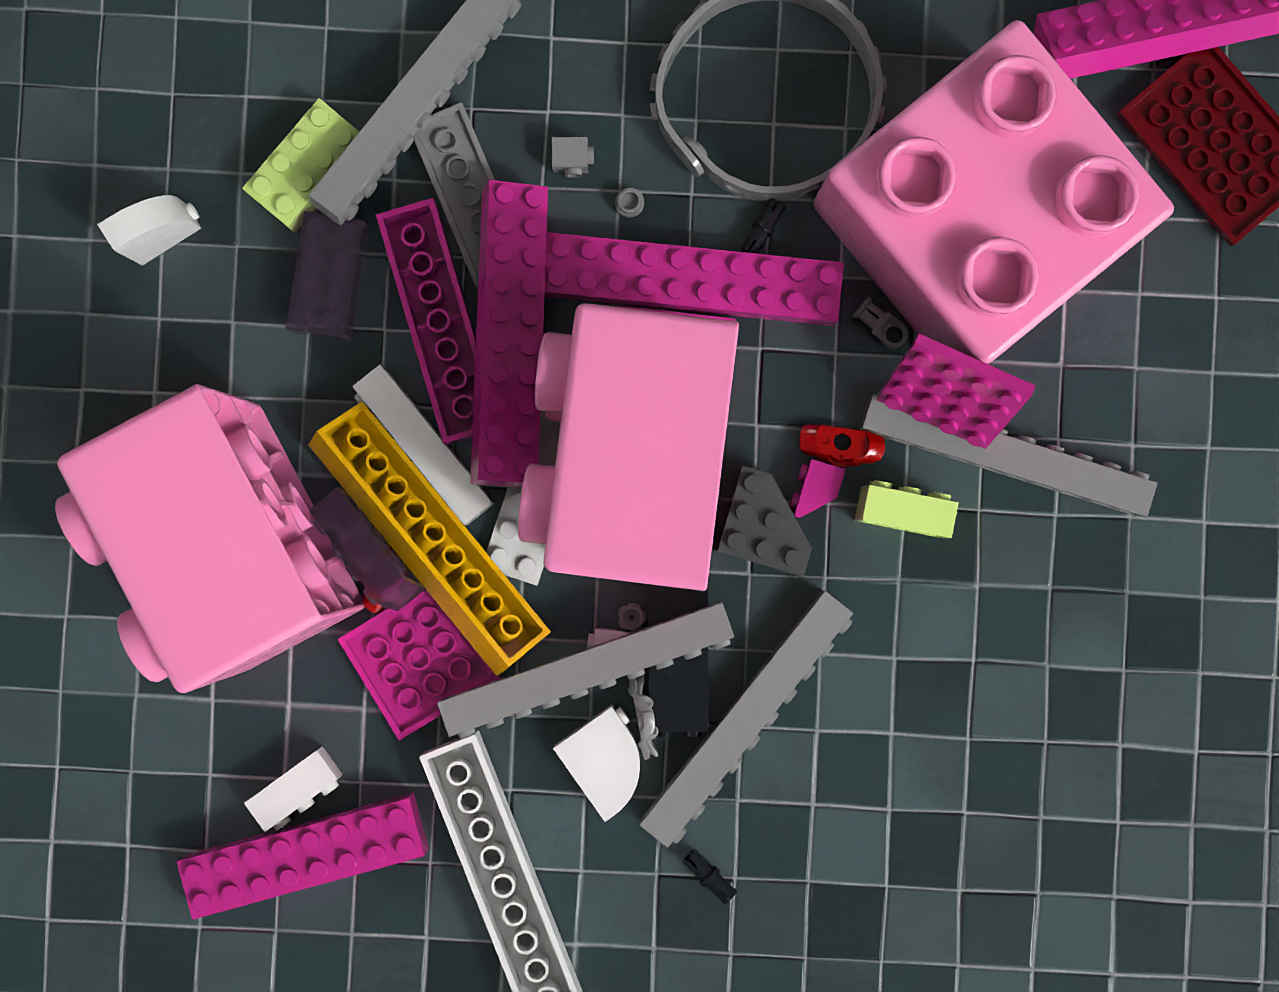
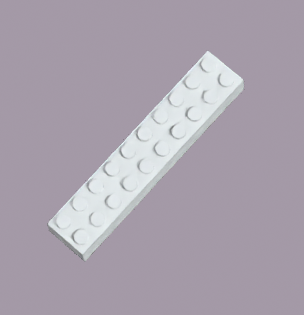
M479 730L465 738H457L424 751L419 758L512 992H583Z

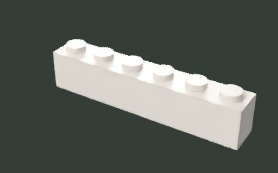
M378 365L352 386L357 392L354 395L357 402L363 401L372 410L377 420L389 431L395 442L409 456L413 464L426 477L431 486L464 525H469L495 504L480 484H470L471 473L451 448L443 444L438 432L384 366Z

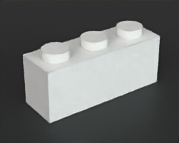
M322 746L244 804L264 832L272 827L277 831L291 821L288 816L296 809L301 814L315 803L312 798L318 793L322 792L325 796L338 787L339 784L336 780L343 774Z

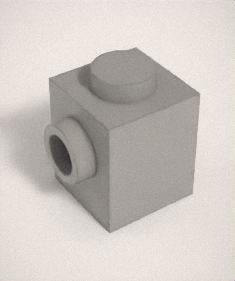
M552 137L553 173H565V177L578 178L582 177V173H589V164H594V146H588V137Z

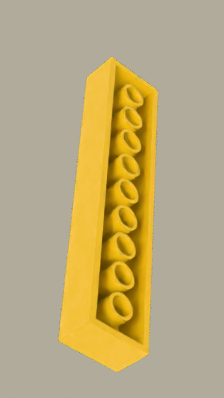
M363 401L316 431L308 444L309 447L496 676L505 671L551 632Z

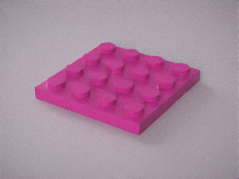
M918 334L880 390L877 401L884 403L890 409L899 410L911 415L917 421L926 422L940 428L946 434H953L967 440L973 446L986 449L1031 398L1036 385Z
M424 587L338 639L399 741L439 717L441 713L437 702L441 699L501 679L500 674L498 676L495 675Z

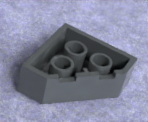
M741 466L716 551L804 577L812 547L776 481L770 473Z

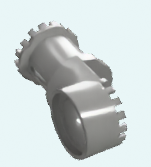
M869 296L852 316L854 319L859 318L872 329V333L889 349L900 348L908 339V331L905 325L889 312L884 313L874 305L872 298ZM891 327L900 329L902 332L901 341L898 343L889 342L886 338V331Z

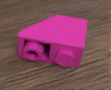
M813 459L808 460L807 465L802 464L797 481L802 482L799 493L793 492L789 504L795 518H801L836 499L846 469Z

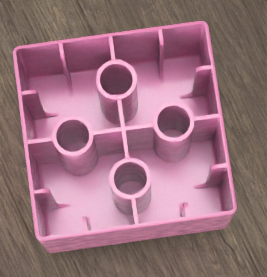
M1018 20L1008 24L829 171L813 202V207L917 334L924 335L986 364L991 363L1164 222L1174 211V205L1025 23Z
M583 303L578 305L575 310L572 335L547 332L543 335L536 372L535 406L538 410L546 411L548 421L561 422L556 465L529 464L526 469L519 507L518 537L522 542L545 544L544 566L548 571L700 591L707 589L739 323L737 321Z
M195 384L63 454L58 459V469L70 489V492L60 496L55 502V512L59 525L72 548L84 561L94 566L101 565L107 561L132 607L121 613L117 618V630L120 640L133 665L149 681L160 682L168 677L176 691L180 693L193 691L250 670L365 608L359 590L261 406L257 403Z

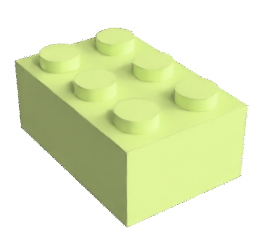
M874 480V482L870 481L869 485L861 486L854 521L938 538H952L959 502L950 501L951 495L933 492L924 496L921 495V489L907 486L894 490L891 489L892 483Z

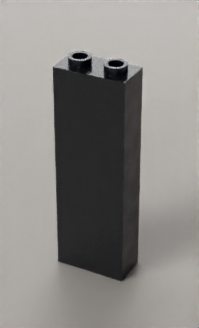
M649 584V626L708 606V584L705 591ZM708 647L701 649V655L685 660L684 655L672 659L674 664L658 670L655 665L649 667V697L653 700L651 708L654 713L655 726L658 728L657 737H671L673 732H684V736L700 737L702 732H709Z

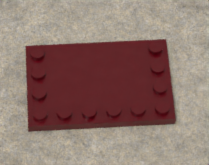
M1219 47L1187 53L1116 114L1230 247L1236 245L1279 208V116Z

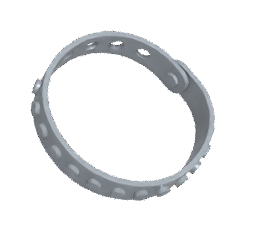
M704 0L694 8L693 14L686 22L682 20L673 31L674 37L669 46L665 44L659 54L658 61L661 62L658 74H652L650 91H655V103H649L652 121H658V126L664 139L693 175L699 177L704 173L717 186L739 197L759 202H768L770 198H774L777 201H787L819 190L833 167L821 175L789 186L749 184L725 173L707 157L706 150L698 141L694 142L687 135L680 139L665 113L662 98L664 83L673 61L690 37L712 17L727 9L749 2L781 1L801 5L816 11L834 23L847 36L862 60L869 81L870 109L866 126L857 143L842 158L844 159L868 139L875 123L882 122L885 106L881 105L883 93H886L887 90L886 76L882 75L880 52L873 45L865 25L860 20H857L848 7L840 0Z

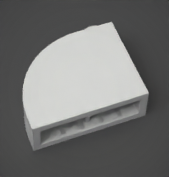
M172 195L157 196L140 201L97 224L114 251L142 266L201 229L197 221L200 215L190 202L186 204L178 197Z
M613 704L560 740L553 748L604 822L617 814L628 803L636 789L640 772L638 745L627 725L630 719L621 707L616 709Z

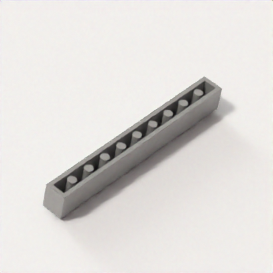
M466 0L308 195L311 204L340 226L345 220L350 221L356 215L359 209L358 204L364 196L368 198L377 187L376 182L381 175H387L396 163L395 158L401 151L405 152L409 149L414 140L413 135L419 128L423 130L432 118L431 113L437 105L441 107L445 104L450 96L449 91L454 84L459 85L465 79L468 73L467 68L470 64L481 59L486 50L485 46L490 39H497L504 26L502 24L508 17L513 18L521 7L520 0Z
M878 391L877 395L872 394L868 398L859 427L861 431H868L883 438L1136 517L1148 516L1158 484L1148 480L1150 476L1148 474L1138 471H1131V474L1120 471L1121 466L1110 462H1103V465L1092 462L1093 457L1081 453H1075V456L1064 454V448L1056 445L1047 444L1045 448L1035 445L1036 440L1027 436L1019 435L1018 439L1007 436L1008 431L1004 429L986 449L969 444L967 440L953 434H946L940 428L931 424L917 421L911 415L902 411L888 408L884 403L877 401L880 391Z
M824 590L818 594L641 817L640 826L667 848L672 842L677 844L687 831L684 828L690 819L695 821L705 809L704 801L709 795L714 797L720 791L724 784L721 780L727 772L733 774L742 762L739 757L746 748L751 751L761 738L758 735L764 726L769 728L779 715L776 712L783 702L788 704L797 693L796 685L801 679L806 681L816 669L813 664L819 656L824 658L834 646L831 641L838 632L842 635L853 622L850 617L853 613Z
M720 601L441 699L437 704L448 736L451 737L457 734L459 739L475 734L476 727L486 724L487 729L503 724V718L514 715L515 719L530 715L532 714L531 708L542 705L543 709L560 704L559 698L568 695L571 696V699L589 694L588 688L599 685L600 690L617 684L616 679L627 675L628 680L645 674V668L654 665L657 670L674 664L672 659L683 655L685 660L701 655V649L712 645L713 649L716 650L731 644L729 639L734 638V633L723 602Z

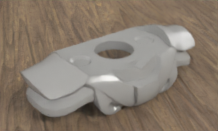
M644 675L629 680L628 692L634 698L641 737L638 747L643 754L644 760L650 758V754L658 757V750L652 742V739L658 735V728L655 726L654 713L651 708L653 700L642 693Z

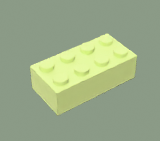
M318 98L242 189L296 233L316 209L311 204L308 195L357 136L359 131Z

